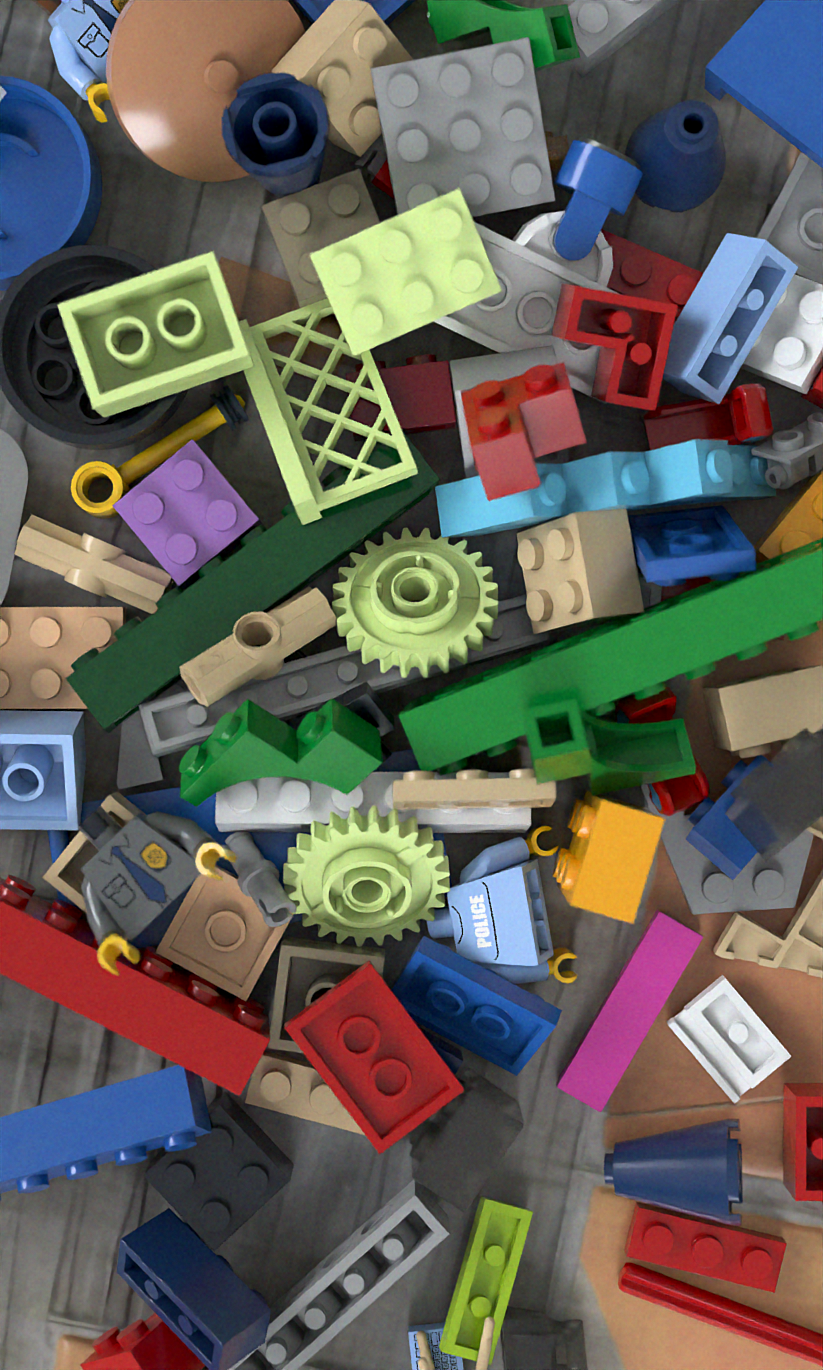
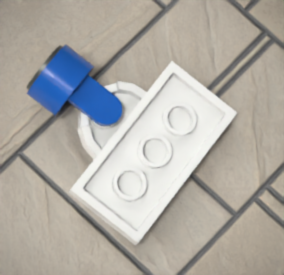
M580 137L579 141L573 140L553 182L556 186L572 195L565 211L538 215L525 223L513 240L474 222L502 291L441 317L434 322L498 353L553 345L557 362H564L571 388L592 397L591 393L601 346L551 336L561 284L617 293L607 288L613 269L612 247H609L601 232V228L609 212L624 216L642 179L643 172L640 171L641 166L624 154L596 141Z

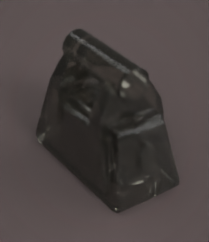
M507 1306L500 1331L503 1370H588L582 1320L570 1319L564 1322L552 1320L544 1312ZM565 1344L567 1365L557 1363L556 1346Z

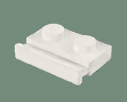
M723 975L685 1005V1009L666 1021L668 1026L734 1104L740 1100V1096L748 1089H753L791 1057L789 1052Z

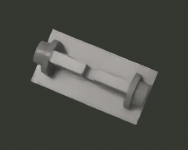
M823 411L809 415L807 421L790 430L775 433L771 440L751 450L752 455L767 458L768 470L765 473V479L770 487L787 489L808 477L809 470L817 472L823 469Z

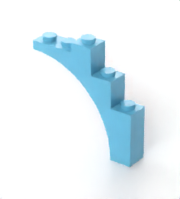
M692 440L647 452H607L563 464H536L541 486L492 501L487 500L480 476L435 487L442 538L475 537L544 524L575 512L612 509L633 511L697 503L761 500L775 497L776 489L770 487L765 479V473L768 470L767 458L752 455L751 450L757 446L728 445L727 440Z

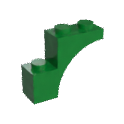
M427 0V17L432 30L435 32L438 44L464 41L487 32H491L492 45L529 38L534 72L580 58L567 4L529 8L507 0Z
M332 698L317 712L312 711L307 714L297 730L247 699L234 713H225L215 725L213 733L200 746L194 745L185 753L179 765V772L181 773L180 797L198 807L206 799L229 786L265 777H294L312 780L348 795L382 763L380 730Z
M577 699L522 710L526 739L537 784L587 774L593 796L695 774L696 764L683 718L638 724L608 722L586 714L579 707Z

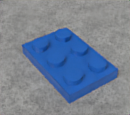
M723 505L628 515L635 559L647 582L654 581L659 586H677L685 583L686 578L707 576L712 580H731L737 578L740 572L755 570V549Z
M423 936L390 987L414 1021L516 1076L557 1026L562 1012L561 1009L546 1002L542 997L527 992L503 979L494 971L477 965L453 952L446 945L439 944Z

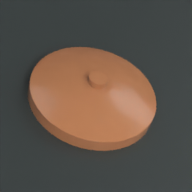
M129 0L113 28L106 58L107 88L110 102L121 128L129 140L148 159L176 175L202 182L230 181L250 175L232 159L222 137V114L225 107L227 106L228 109L236 98V90L244 82L262 74L272 73L271 70L304 35L305 29L300 18L288 0Z

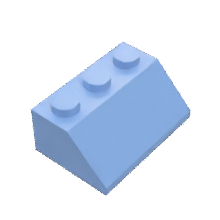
M0 710V829L78 830L81 820L86 766L84 712Z

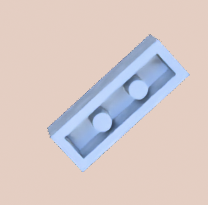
M727 233L673 326L663 379L684 394L720 404L797 271L798 266L764 239Z

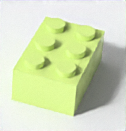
M460 188L310 254L353 356L502 291Z
M213 251L58 304L93 409L104 418L254 366L225 279Z

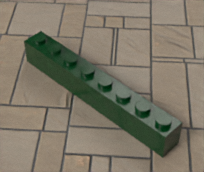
M403 432L418 474L321 510L322 518L302 525L291 501L280 512L284 518L267 530L264 524L250 531L240 540L239 544L242 549L227 560L222 555L212 559L198 571L197 574L201 579L184 591L181 586L173 588L156 602L155 605L159 610L143 622L139 617L131 619L113 634L117 640L101 653L97 648H93L74 661L71 665L74 672L65 679L101 727L108 733L113 731L139 711L138 705L153 701L183 679L180 667L232 635L236 622L243 615L251 612L267 613L287 601L346 558L351 552L365 544V541H369L435 492V487L438 486L440 479L406 434ZM376 442L366 464L383 470L402 463L397 449ZM341 465L333 470L321 482L325 487L322 489L323 492L344 485L352 469ZM361 473L359 479L367 475Z

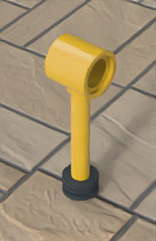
M226 385L223 387L225 393L222 394L219 391L220 396L218 397L215 393L210 395L215 404L214 406L116 468L114 464L109 465L100 461H93L82 465L75 472L71 481L73 499L93 517L100 519L115 517L119 513L112 505L131 490L128 486L130 483L168 460L192 439L196 442L224 423H227L230 429L234 430L236 429L235 422L240 424V419L247 422L249 418L244 411L245 402L240 395L233 394L229 386ZM99 478L110 479L113 484V492L110 498L102 503L91 502L88 490L92 482Z

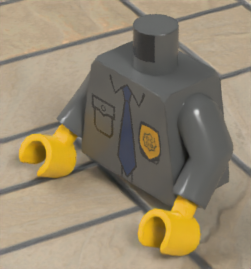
M101 806L97 808L81 823L78 830L99 850L81 868L85 875L81 889L88 922L100 946L98 959L101 965L113 974L119 975L115 960L120 953L124 952L129 960L134 963L138 962L140 958L139 952L124 940L125 935L132 941L201 873L221 881L223 877L216 872V861L222 856L235 863L237 860L235 852L216 844V841L191 819L162 812H155L148 816L140 813L122 828Z

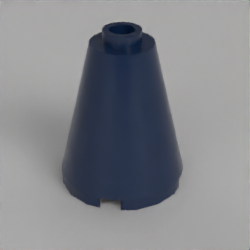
M285 72L262 74L244 82L236 90V98L228 109L227 106L225 107L222 114V137L232 159L278 199L319 184L330 128L328 110L319 91L311 84L308 86L296 80L295 75Z
M698 100L680 102L643 120L631 134L625 151V156L637 162L641 166L640 171L643 172L635 194L644 204L653 208L658 207L671 210L670 212L682 213L703 204L715 193L720 185L726 167V152L717 115L709 105Z
M724 1119L617 1142L614 1146V1153H605V1184L614 1185L616 1196L727 1225L741 1226L742 1215L732 1214V1203L743 1204L742 1145L738 1144V1139H731V1131H741L739 1119Z

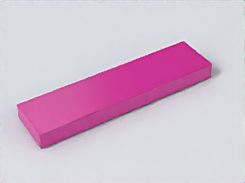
M656 910L556 1081L557 1088L598 1112H602L702 941L703 936L660 910Z

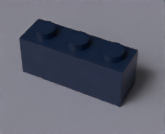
M170 1208L120 1239L117 1273L209 1370H228L265 1343L271 1309L268 1307L264 1297L257 1290L250 1289L233 1272L229 1262L223 1256L216 1255L200 1239L195 1230L187 1222H183Z

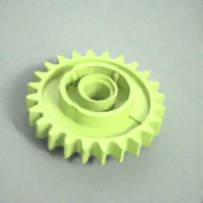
M403 528L401 539L395 540L389 533L384 532L382 545L377 546L373 542L365 541V555L351 552L349 554L350 568L340 567L338 570L340 583L333 584L334 601L332 602L338 635L346 636L349 652L361 649L362 663L367 664L376 658L380 659L382 673L387 672L393 665L400 667L401 677L406 678L412 667H418L424 678L428 677L430 666L437 665L444 673H448L449 659L454 658L466 664L468 662V648L481 651L483 649V636H492L493 619H498V584L492 582V567H482L481 552L467 555L466 540L458 542L454 546L449 544V537L442 538L440 536L434 540L430 537L429 528H424L417 538L412 537L408 528Z
M353 806L350 807L349 816L346 819H342L332 811L329 813V825L325 826L320 822L312 821L311 835L298 833L297 847H289L287 850V863H284L283 883H285V892L296 905V912L292 914L302 913V925L304 927L318 924L319 937H323L331 931L335 932L336 941L339 944L348 936H352L355 938L357 946L361 947L368 937H372L378 946H381L384 942V936L388 934L401 941L403 940V929L408 928L418 933L421 931L420 919L434 921V907H444V893L450 892L448 856H444L443 842L433 841V830L431 827L418 830L417 817L415 816L404 822H399L397 809H393L386 817L379 816L377 806H372L366 816H361Z

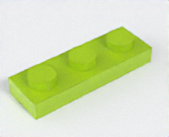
M481 1195L439 1343V1349L443 1353L477 1361L485 1320L487 1317H492L495 1320L488 1365L492 1364L533 1211L529 1208Z

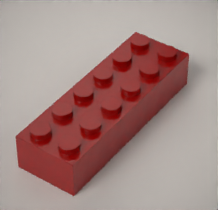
M8 875L6 880L0 877V974L239 1096L241 1095L270 1042L269 1017L262 1013L265 1009L262 1004L248 997L247 1001L237 996L233 998L217 990L218 986L192 972L188 975L172 966V961L157 954V949L149 946L146 947L145 951L136 948L140 955L136 963L129 960L124 952L120 953L115 960L116 968L120 974L115 975L99 962L98 950L100 946L90 924L80 919L82 912L78 908L59 899H55L51 904L35 896L36 888L16 876Z

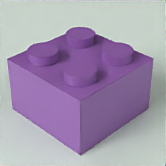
M193 439L112 505L177 585L185 589L200 578L197 573L204 565L217 556H227L240 545L239 542L245 535L263 524Z

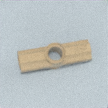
M32 514L23 526L17 539L14 554L22 557L23 560L65 576V581L105 598L107 595L112 596L151 614L159 610L155 605L156 602L171 590L173 578L167 571L144 561L140 562L125 555V550L85 533L83 536H80Z
M307 587L267 613L251 612L243 615L236 622L232 635L180 667L181 676L200 705L204 704L208 707L251 679L264 680L275 676L282 669L285 657L336 626V616L329 606L327 598L317 588ZM256 645H264L262 647H253Z

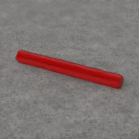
M626 1262L621 1269L618 1286L624 1293L823 1367V1334L631 1262Z

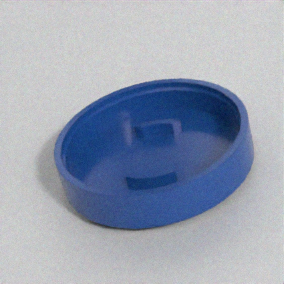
M0 76V86L7 92L0 101V291H7L14 280L35 261L57 250L85 245L96 224L100 211L102 173L98 155L89 135L60 100L36 84L15 77Z

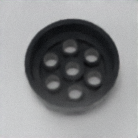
M79 245L57 250L42 257L26 268L14 280L0 302V387L9 403L24 420L45 435L63 444L88 450H108L128 446L148 437L161 428L174 415L183 402L188 389L105 418H89L87 415V405L90 397L68 334L60 339H51L48 336L49 324L52 320L61 316L58 304L157 271L156 268L140 257L122 249L103 245ZM65 367L67 370L66 383L58 390H47L45 387L46 374L52 368Z

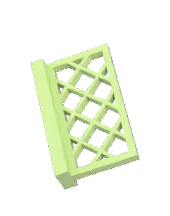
M328 298L249 327L247 319L239 321L254 363L253 367L243 371L302 525L322 518L321 510L418 474L417 467L370 350L353 356L343 331L338 340L315 331L321 318L334 314ZM283 332L300 337L289 358L269 351L265 339ZM310 341L332 349L322 371L299 362ZM342 353L363 362L364 366L355 383L332 375ZM275 364L284 368L280 377ZM294 372L317 380L306 402L285 393V388ZM368 379L371 382L373 390L365 388ZM326 385L350 393L339 415L316 406ZM359 397L380 405L381 412L373 428L349 419ZM292 408L301 411L297 421ZM310 416L334 424L323 447L303 439L301 435ZM386 423L391 435L382 432ZM343 429L367 437L357 460L333 451ZM376 442L397 449L402 463L383 470L366 464ZM309 453L318 456L314 466L312 464ZM328 460L352 469L344 485L323 492L319 477ZM361 473L367 475L359 479Z

